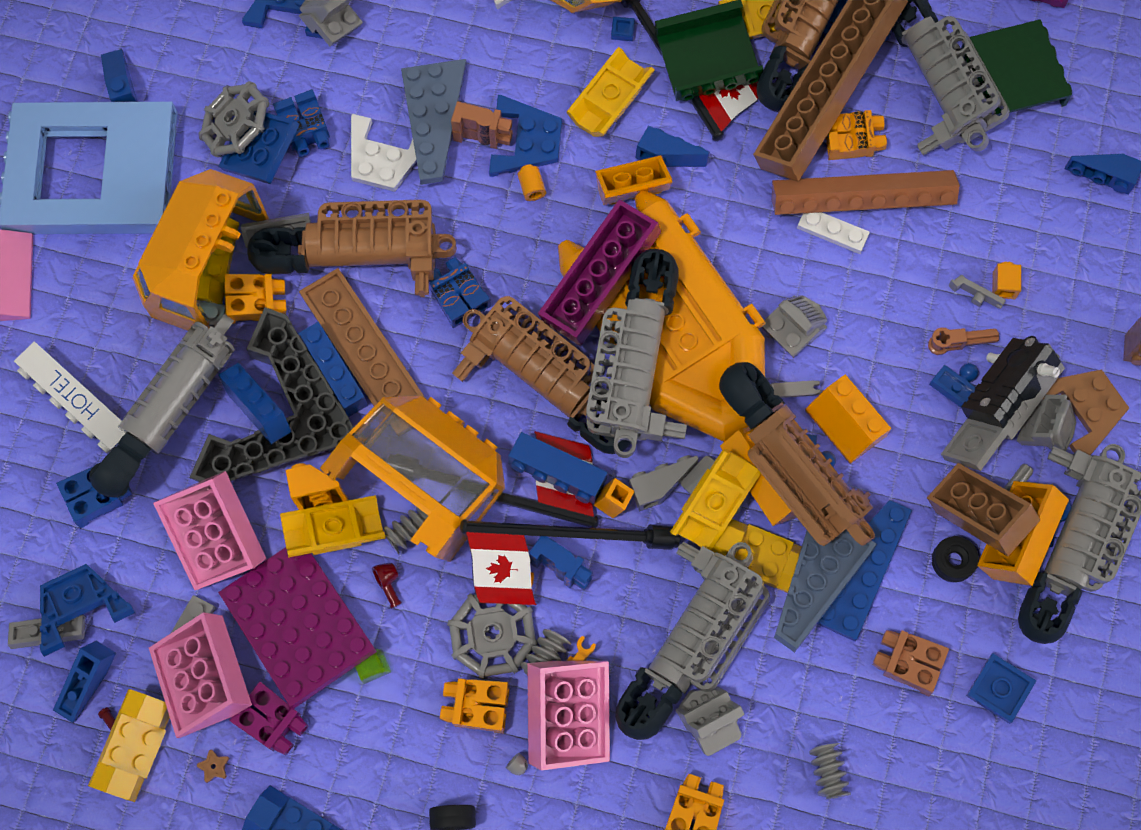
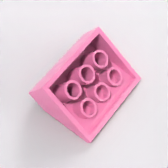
M0 230V321L31 319L32 233Z
M226 471L153 503L194 590L253 569L267 559Z
M203 612L149 647L176 738L184 737L231 718L252 705L222 615Z
M546 661L527 663L528 763L539 770H549L610 762L609 661Z

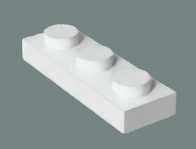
M822 212L803 213L797 226L799 230L858 254H861L870 233L867 230Z

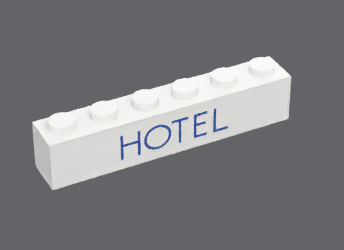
M35 341L14 360L20 367L17 371L26 380L31 377L35 381L33 386L42 395L47 392L52 396L49 401L58 409L61 407L65 408L68 411L65 416L74 424L79 421L84 426L81 430L90 439L95 436L100 441L97 445L105 453L108 454L118 446L119 440L125 434L118 428L121 420Z

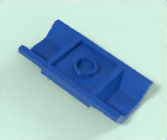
M271 785L260 794L246 816L242 830H342Z

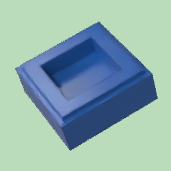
M613 16L611 40L633 41L635 18Z

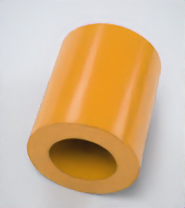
M531 164L523 166L517 175L525 200L535 201L541 199L546 195V189L539 168Z

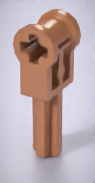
M941 327L933 332L928 342V348L935 355H943L947 351L962 350L967 345L998 342L999 332L997 329L966 332L965 328L949 330Z

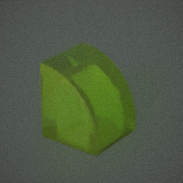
M375 649L376 653L356 666L363 684L391 673L382 649Z

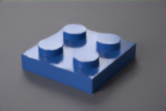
M992 653L966 696L1011 724L1036 680Z

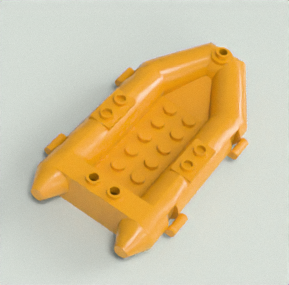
M641 191L635 196L636 209L657 221L661 234L650 249H661L669 252L674 257L679 271L676 295L673 298V312L664 317L649 405L652 410L725 442L736 431L749 426L745 423V417L740 416L723 397L719 388L720 378L728 367L739 362L753 364L765 376V338L758 328L765 325L766 322L753 304L743 308L694 239L701 231L690 215L686 213L679 218L667 200L649 191ZM683 223L686 225L690 233H686L684 231V229L682 228ZM565 240L558 245L559 266L563 277L584 249V247L570 240ZM644 271V279H648L649 274ZM665 276L660 277L663 287L658 289L657 294L646 292V286L639 284V299L648 298L662 302L663 292L666 290L664 288ZM630 277L608 309H627L625 302L629 292ZM747 313L749 314V316L755 324H750L749 321L746 319L745 316ZM613 314L612 318H607L611 321H621L617 319L615 314ZM603 316L596 324L599 331H601ZM611 337L610 343L614 344L615 339Z

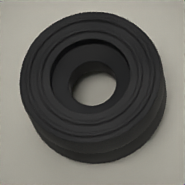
M959 536L945 538L936 546L932 553L934 571L940 578L949 582L966 580L975 572L979 562L975 546L969 540ZM949 554H958L962 560L961 564L958 566L952 565L948 559Z
M444 805L429 809L430 830H466L476 826L475 806Z

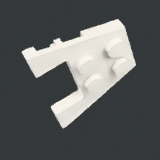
M352 114V181L395 192L417 162L413 139L408 150L367 140L372 119Z

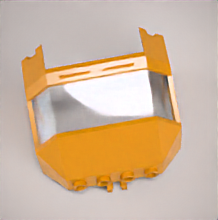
M422 396L382 397L339 442L320 469L326 474L329 473L328 477L334 481L337 477L344 479L355 463L359 462L428 515L410 541L416 545L421 541L428 546L426 551L429 554L451 562L467 540L466 533L463 534L460 530L461 521L466 519L467 521L481 522L505 490L501 455L495 451L498 447L487 438L484 442L477 438L479 432L469 425L464 428L465 422L451 411H448L447 414L439 409L442 405L432 397L428 400Z

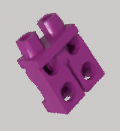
M259 682L249 697L252 705L266 715L265 718L253 708L248 707L233 716L229 721L268 749L287 755L294 744L285 738L286 734L291 729L301 736L308 728V724L300 717L301 714L295 709L292 710L288 703L262 682Z

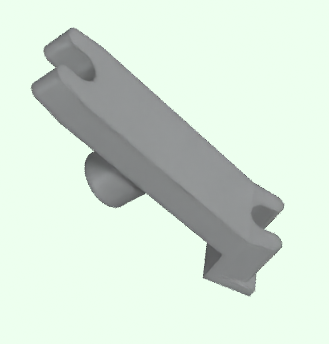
M960 275L955 280L952 279L948 285L954 292L961 288L974 295L971 302L977 306H981L982 302L985 301L1001 309L1006 301L995 293L966 279L963 275Z
M814 380L771 384L774 389V395H779L780 398L814 396L821 392L813 388L820 385L819 381Z

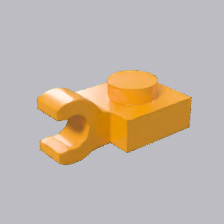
M581 636L577 641L578 652L574 657L570 655L567 661H586L588 656L595 651L596 644L593 643L589 649H584L582 643L585 637Z

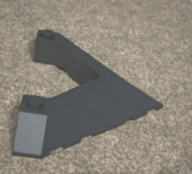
M265 307L247 346V351L250 358L273 366L294 414L286 418L292 432L272 444L259 430L243 439L239 438L232 442L208 434L189 477L190 479L200 482L226 471L230 481L334 449L354 428L286 314Z

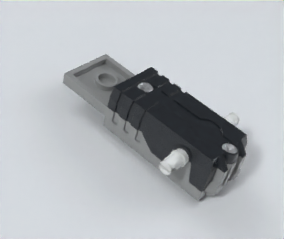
M1028 336L1025 339L1012 338L1001 354L988 353L986 359L988 362L993 363V365L981 379V384L978 383L975 387V392L969 395L968 401H965L961 406L967 420L941 453L944 460L956 464L960 463L963 466L981 471L1005 438L1013 440L1065 369L1059 359V355L1055 353L1049 343H1040L1035 336Z

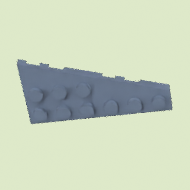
M466 59L401 68L421 185L442 182L444 179L447 155L452 139L451 119L456 103L460 100L459 96L467 65Z
M844 530L826 546H822L806 531L774 638L795 653L874 550L876 543L870 541L864 546L860 545L847 530Z

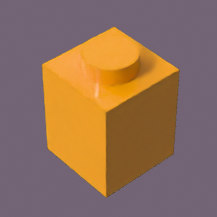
M1012 262L998 263L992 274V292L1003 299H1016L1021 292V265H1015Z
M614 478L602 488L594 506L611 518H614L626 509L635 491Z

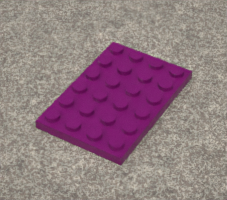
M285 547L218 592L292 710L377 652L311 553L288 558Z

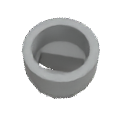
M517 753L508 763L506 769L512 774L522 775L528 768V762L524 756Z

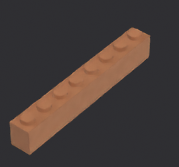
M954 170L800 179L799 182L792 179L772 180L771 200L775 215L955 205L958 201L960 185Z

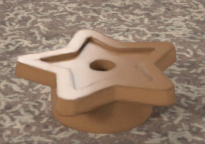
M209 750L206 760L197 763V767L204 771L206 783L210 782L214 777L223 779L227 777L225 765L229 760L228 756L218 757L213 750ZM213 764L216 765L214 769L211 768Z

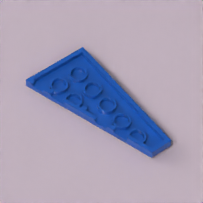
M889 500L870 520L868 524L875 534V538L871 541L876 543V546L819 620L818 625L853 641L857 640L912 509Z

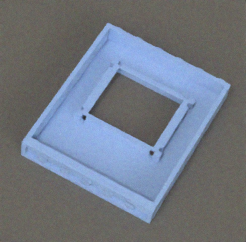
M173 102L12 103V111L8 115L10 129L6 133L8 146L7 151L4 152L5 172H2L1 175L3 189L0 192V228L2 230L32 234L154 233L171 198L178 113ZM47 137H107L101 199H40Z

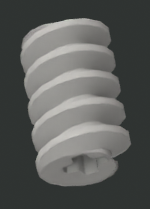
M416 507L417 513L411 509L408 511L409 519L401 515V524L394 520L392 522L393 530L388 526L384 527L385 536L398 555V546L406 550V541L411 540L428 517L418 507Z
M544 629L543 634L546 638L538 637L537 639L541 647L532 646L531 649L535 655H526L529 663L552 660L561 661L557 654L558 651L566 653L567 651L563 644L571 645L559 633ZM522 662L520 666L528 676L527 663Z
M840 743L818 746L809 751L810 755L817 756L816 759L811 761L812 765L820 766V768L813 772L815 776L822 777L815 782L817 786L824 787L818 791V795L826 797V799L851 795V792L843 791L842 789L849 785V782L840 779L847 774L846 771L838 770V767L845 764L844 761L836 760V757L841 755L842 751L834 750V747Z

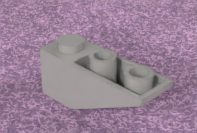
M687 455L679 458L677 463L668 465V463L661 464L655 467V470L646 473L642 471L634 474L632 479H629V487L635 491L633 498L639 512L662 504L681 483V480L697 465L698 457Z

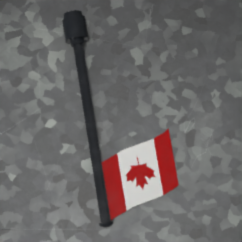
M622 0L623 7L632 8L661 54L655 34V26L640 4V0ZM758 82L738 85L731 90H718L711 95L695 96L690 100L712 135L713 141L721 140L724 136L723 131L738 115L759 100L756 88Z
M534 431L536 439L593 465L589 445ZM394 457V459L388 458L386 461L387 464L412 483L419 481L479 497L486 489L420 471L417 468V463ZM536 481L538 502L502 493L496 500L498 503L596 528L599 523L598 517H594L592 503H583L569 492H559L554 488V485L546 481L545 483ZM495 491L492 492V494L487 498V500L490 499V497L493 495Z
M463 519L460 523V530L463 534L466 533L472 558L473 585L480 603L537 605L531 588L530 557L524 535L641 541L646 544L648 549L663 550L677 548L680 543V535L675 536L671 534L670 531L673 526L649 524L647 529L639 531L467 521L466 519Z

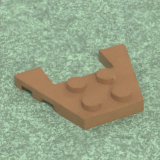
M1102 369L1057 378L1046 393V395H1066L1067 400L1071 402L1073 412L1088 431L1087 435L1070 444L1069 447L1074 453L1078 449L1091 455L1129 409Z

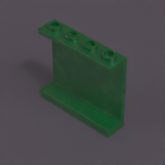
M741 0L655 21V34L676 101H688L695 96L711 95L718 90H731L738 85L754 84L759 81L763 73V66H758L742 17L743 4Z
M1041 19L970 37L1010 111L1009 113L1057 100L1060 101L1063 107L1067 105L1072 96L1071 85L1066 82L1063 66L1057 60L1056 49L1051 45L1048 38V30L1043 26ZM965 54L964 59L966 63L971 62L967 54ZM977 77L981 85L985 83L982 77ZM987 90L983 92L986 99L991 97ZM997 107L995 114L997 116L1002 115L1001 110L1003 109Z

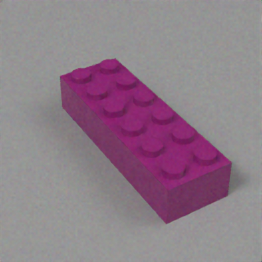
M619 199L538 312L541 320L552 329L581 346L629 279L636 258L642 252L650 249L661 234L658 222Z

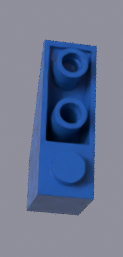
M648 125L637 145L635 158L643 160L661 155L666 167H706L710 152L701 146L692 145L680 137H674L659 128H653Z
M1125 154L1071 156L1064 169L1074 175L1091 179L1096 184H1103L1113 188L1116 192L1129 195L1140 175L1141 160Z

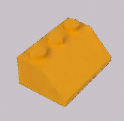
M661 155L595 171L598 191L603 205L616 204L619 199L622 201L635 199V196L641 191L659 194L662 191L670 190L672 185L671 175Z
M846 374L828 386L805 409L850 464L886 438L891 430L887 422Z
M299 463L293 465L291 469L285 470L291 499L299 510L349 500L337 480H331L327 474L310 464Z

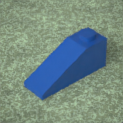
M119 49L102 54L104 79L111 102H137L123 50Z
M98 641L80 648L53 711L74 723L108 673L116 652Z

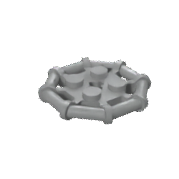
M251 81L236 86L226 85L217 98L209 106H205V115L202 129L199 132V139L205 142L211 154L215 157L245 152L247 145L259 133H263L265 129L263 125L266 109L269 107L268 98L264 97L257 89L256 84ZM252 96L255 100L249 103L248 99ZM249 128H251L242 138H240ZM226 141L232 142V144L224 145Z
M470 593L453 618L448 620L447 626L450 628L453 650L451 656L454 660L457 659L479 675L481 679L487 676L511 672L517 673L520 664L526 659V655L531 652L532 646H537L538 644L535 637L532 608L522 604H507L517 611L514 616L502 609L503 604L496 603V607L481 609L476 594L472 595ZM473 607L476 611L473 619L468 624L462 622ZM522 619L525 636L517 634L516 622ZM491 626L495 630H499V634L496 635L495 639L485 635V632H489V627ZM460 630H467L469 643L464 646L461 643ZM516 642L524 644L512 659L508 653L514 648ZM470 650H474L478 655L482 656L481 664L468 656L467 653ZM505 658L506 663L488 666L489 659Z

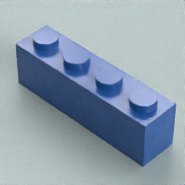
M319 321L299 332L301 340L347 416L350 417L367 407L368 403Z
M239 363L218 374L229 397L271 444L292 432L283 411Z
M523 432L520 433L508 455V464L515 471L520 473L527 472L536 481L541 483L546 481L554 485V488L559 492H569L583 503L590 502L594 504L607 480L608 472Z

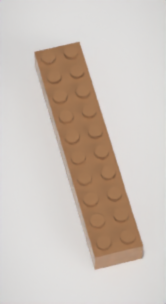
M908 0L847 1L753 155L760 169L799 182L908 3Z

